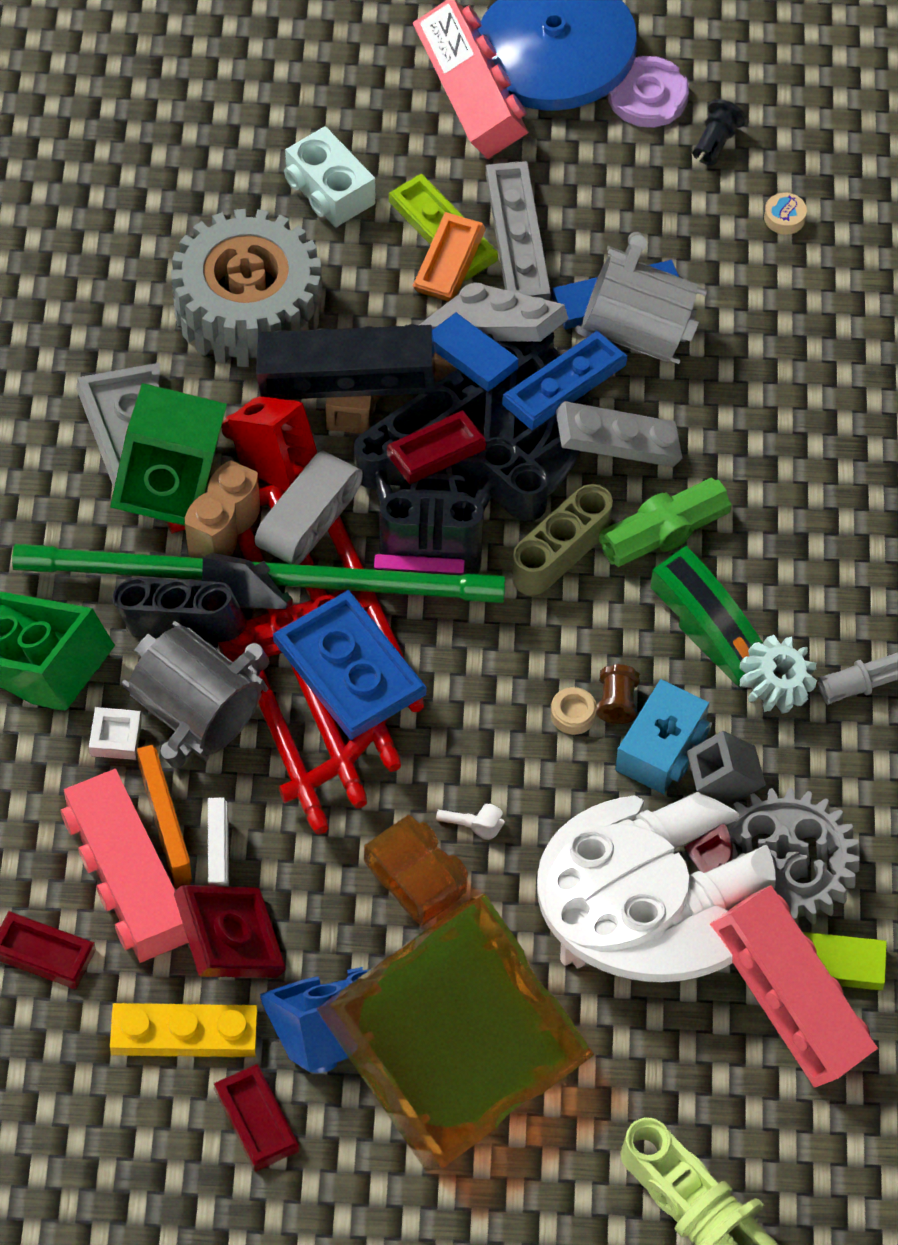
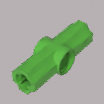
M711 477L672 497L668 493L654 495L642 504L637 514L600 531L599 542L610 564L620 567L657 548L664 552L678 548L690 538L694 530L729 514L732 504L728 498L727 490L720 480H714Z

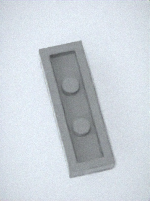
M564 401L556 409L562 448L674 467L682 459L676 422L567 401Z

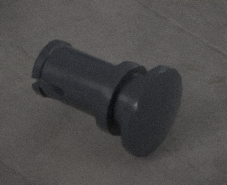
M722 99L712 100L709 103V115L705 120L706 128L692 151L696 159L699 158L701 152H704L699 162L706 165H715L727 139L732 138L737 128H742L746 123L745 113L737 105Z

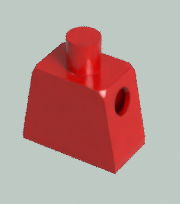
M259 396L253 398L234 414L228 415L222 424V434L226 439L234 441L240 464L256 471L258 478L285 492L317 454L304 405L299 401Z

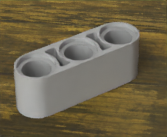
M323 450L318 452L262 520L256 532L255 545L289 564L299 565L356 495L363 477L362 470Z

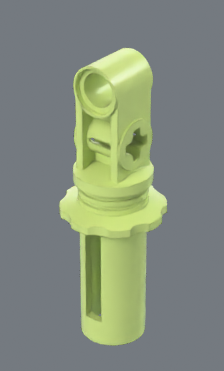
M641 1118L631 1124L621 1148L622 1163L648 1190L657 1205L676 1220L675 1230L681 1237L688 1236L689 1240L695 1243V1245H778L758 1224V1219H754L764 1206L759 1199L755 1198L744 1205L737 1202V1199L731 1195L732 1188L725 1181L718 1183L710 1175L704 1164L695 1155L687 1151L662 1122L653 1118ZM637 1140H648L655 1145L658 1152L653 1155L642 1154L635 1148L633 1143Z

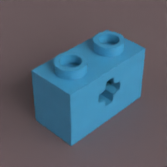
M660 679L618 747L615 771L665 794L672 780L679 783L685 775L690 764L687 751L692 749L693 745L697 746L704 742L708 736L712 725L711 722L707 721L709 702Z

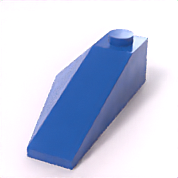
M363 967L347 970L348 977L346 980L321 985L319 976L261 993V1003L289 1059L309 1072L322 1073L334 1069L337 1066V1062L351 1058L359 1053L358 1025L361 1007L369 987L381 970H363Z

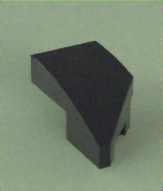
M210 553L203 557L202 581L226 583L231 588L240 606L287 609L293 603L289 593L282 594L267 573L271 570L264 561L254 565L251 560L217 553Z

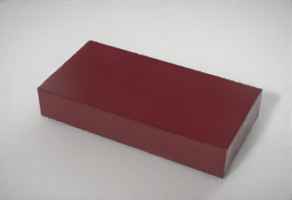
M462 410L388 444L387 455L406 481L412 484L486 450V439Z
M8 911L0 926V962L69 988L77 989L96 951L95 943Z
M258 1064L213 1083L214 1091L254 1172L299 1152V1145Z

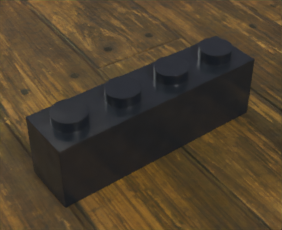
M408 324L390 327L365 326L347 329L322 328L303 331L278 330L275 332L258 333L256 368L260 396L290 400L435 393V348L432 325Z

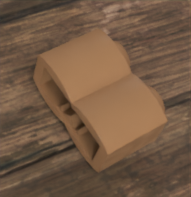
M230 460L214 472L208 484V492L199 496L191 504L185 516L189 556L203 558L210 553L226 556L232 555L238 542V535L253 525L260 512L258 473Z

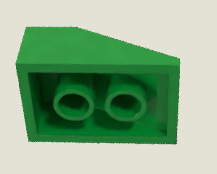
M0 591V688L33 705L66 711L96 670L100 668L103 661L115 647V644L93 608Z

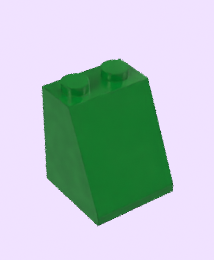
M142 383L126 431L110 508L185 526V516L189 507L199 496L206 493L227 404Z

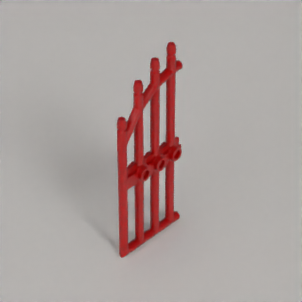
M274 485L259 488L260 506L269 504L270 509H272L285 491ZM339 515L327 531L344 568L364 569ZM167 521L171 534L185 530L184 525ZM251 528L239 534L238 544L244 558L252 562H265L260 548L255 545V537ZM310 554L299 564L315 566ZM306 588L311 599L310 601L288 607L287 609L266 608L269 614L247 620L245 629L238 637L230 641L218 642L220 652L230 661L234 662L245 653V649L249 644L257 643L268 657L280 654L282 652L273 642V633L347 590L327 594L325 589ZM350 591L404 658L375 592ZM291 665L331 759L307 772L264 670H261L258 676L269 689L266 692L261 691L258 704L291 780L279 786L280 795L284 803L298 798L304 813L308 815L307 820L312 830L316 834H323L328 830V820L324 811L321 810L322 806L315 792L317 787L339 775L351 804L356 809L366 806L368 803L367 794L363 785L360 784L361 780L354 767V763L372 742H374L377 751L381 753L380 758L389 772H395L401 768L400 756L397 749L393 748L394 742L385 725L387 719L356 738L349 740L345 745L334 718ZM423 697L407 707L412 712L421 711L424 708Z

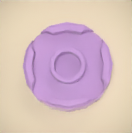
M640 56L635 58L633 66L625 79L608 93V101L613 112L624 121L639 127H658L669 124L681 116L688 102L689 83L686 77L684 78L679 73V68L674 63L660 57Z

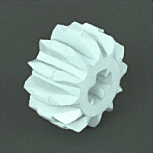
M775 635L767 637L763 644L760 642L754 643L748 650L749 656L744 657L739 668L746 673L740 679L739 686L752 688L753 690L748 696V702H754L760 698L763 700L764 712L771 711L776 704L782 714L789 712L793 704L797 707L802 706L808 700L807 692H811L816 687L817 682L811 676L816 670L817 663L804 660L808 653V647H802L798 651L794 649L792 636L785 638L781 644ZM776 670H777L779 673H781V675H782L781 678H778V677L774 674V672H775Z

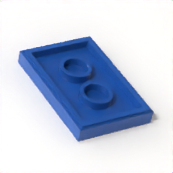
M349 590L273 633V642L350 740L426 696L427 687Z

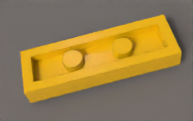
M113 1003L110 1037L111 1055L256 1057L257 1005Z

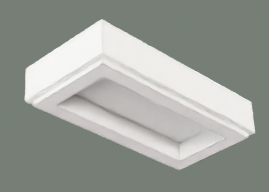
M208 798L209 886L229 887V820L227 801L224 798Z

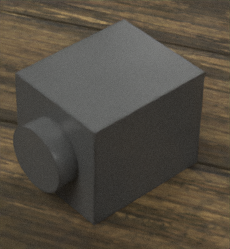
M725 731L719 732L687 751L697 791L730 806L766 786L756 747Z

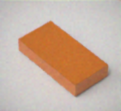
M447 212L444 213L413 284L416 292L448 302L458 295L486 228L483 223Z

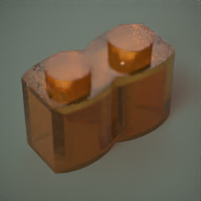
M408 814L364 845L363 860L383 886L394 894L404 910L423 927L466 896L468 872L458 857L453 854L448 856L437 847L438 838L427 823L423 821L418 823Z

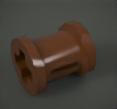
M614 664L604 667L600 670L599 681L603 684L602 700L597 704V716L603 721L614 724L632 722L637 717V706L633 701L634 690L640 682V673L635 668L627 665Z

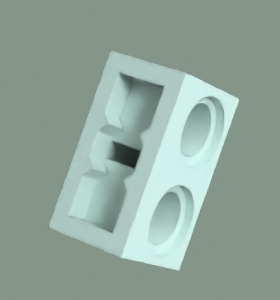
M326 126L285 149L286 168L284 169V174L289 185L294 190L300 189L309 199L316 214L320 217L325 216L335 228L375 204V177Z

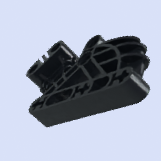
M554 332L550 333L540 342L497 341L498 344L519 359L518 369L489 392L456 369L435 383V393L419 394L366 430L356 439L354 444V466L363 472L361 485L365 488L377 489L381 503L379 507V554L416 557L426 555L432 558L434 556H441V558L465 560L464 574H479L482 564L484 511L491 498L518 520L534 521L541 518L545 513L547 497L566 479L581 451L562 448L556 414L534 430L528 428L513 439V436L524 429L526 425L502 405L503 394L561 356L559 351L554 348ZM583 395L573 403L592 406L593 400L589 396ZM462 410L473 424H476L485 417L484 438L486 439V450L415 483L409 484L387 455L388 444L410 435L430 420L432 421L421 429ZM390 485L401 487L400 490L393 493ZM468 489L478 490L474 498L467 494Z

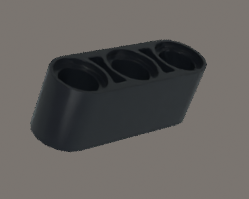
M138 577L123 581L113 592V603L129 632L134 636L145 637L149 634L153 638H159L165 631L174 628L172 623L176 621L180 625L191 629L205 641L225 642L238 637L246 627L245 615L231 588L226 583Z

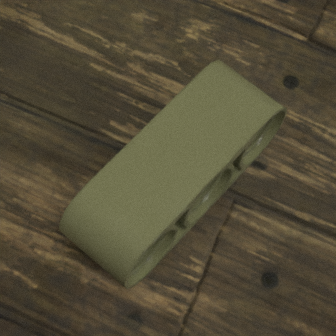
M596 484L582 486L517 544L513 553L512 582L519 592L526 595L543 593L599 542V532L610 527L613 499L611 493L606 488ZM593 511L597 512V514H589L587 512ZM557 538H565L568 541H558ZM528 565H535V566H538L539 568L532 569V568H528V567H526V566H528Z

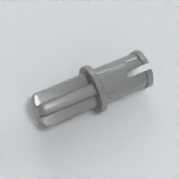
M898 653L865 664L861 660H857L852 667L818 677V686L824 702L829 705L860 693L869 695L872 693V688L898 680Z

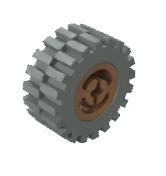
M246 209L234 210L235 218L226 220L223 212L212 216V226L207 227L203 221L193 227L194 239L185 234L179 242L180 252H174L171 276L175 318L177 325L182 326V335L186 341L190 343L195 339L196 351L204 356L211 349L214 350L215 361L226 364L228 357L231 356L237 357V366L249 367V358H257L258 333L275 332L278 330L303 331L317 329L319 314H322L320 257L317 258V247L313 240L306 242V231L299 225L290 231V221L288 218L279 214L276 221L273 222L269 220V211L257 209L256 218L246 217ZM265 271L275 279L274 283L267 289ZM228 274L229 291L219 284L221 278Z

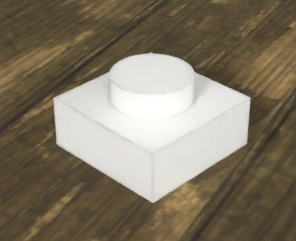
M95 707L89 742L90 756L136 760L142 722L141 711Z

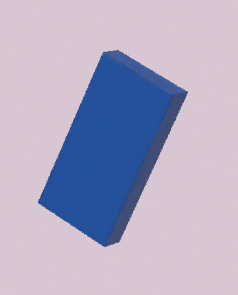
M457 312L433 329L435 352L487 392L518 369L519 359Z

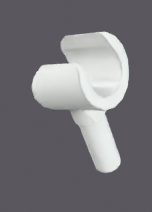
M492 804L483 805L477 816L445 810H438L436 815L437 821L472 828L475 834L485 840L493 839L505 823L503 819H500L503 815L502 810Z

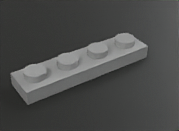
M527 161L486 165V180L505 290L550 301L551 293Z

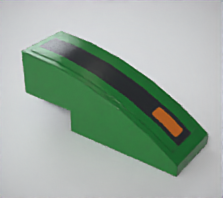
M685 546L652 570L650 588L680 618L679 628L739 687L740 679L746 674L739 669L741 661L744 657L749 656L748 650L754 643L760 642L763 644V642L722 584L704 563Z

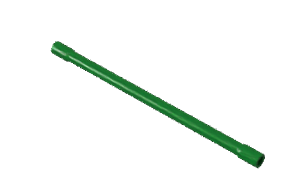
M15 544L12 554L13 570L47 573L66 571L202 581L203 558L59 549L55 546ZM266 563L271 570L267 574L276 586L461 598L465 601L504 603L506 576L480 574L446 575Z

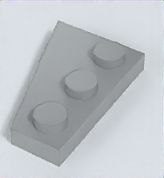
M473 282L463 287L457 296L419 325H432L433 330L457 312L485 334H492L494 341L540 342L569 318L564 304Z
M160 363L77 378L76 389L113 487L116 482L126 431L141 384L145 383L159 387Z

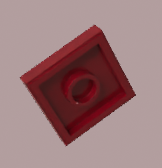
M181 885L176 890L174 897L199 977L278 978L286 970L260 888Z

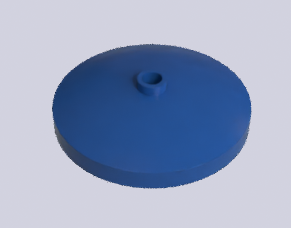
M497 0L486 11L481 19L482 26L478 28L480 35L484 34L496 51L497 55L492 58L495 66L499 64L511 81V85L507 87L509 94H514L522 106L538 110L572 109L604 97L625 79L633 66L637 53L635 22L630 10L622 0Z

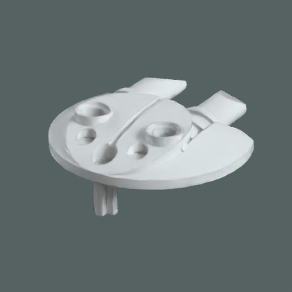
M700 792L691 794L654 812L649 810L643 811L644 800L635 795L609 800L579 813L563 825L551 838L540 860L537 894L542 915L554 936L561 942L560 960L562 964L566 966L573 963L576 968H580L586 962L607 973L632 980L646 982L689 980L711 974L732 964L733 955L711 927L710 923L748 896L770 885L775 889L776 885L774 862L767 845L706 873L697 871L689 875L686 862L679 852L674 854V849L703 836L723 823L728 825L739 818L737 811Z

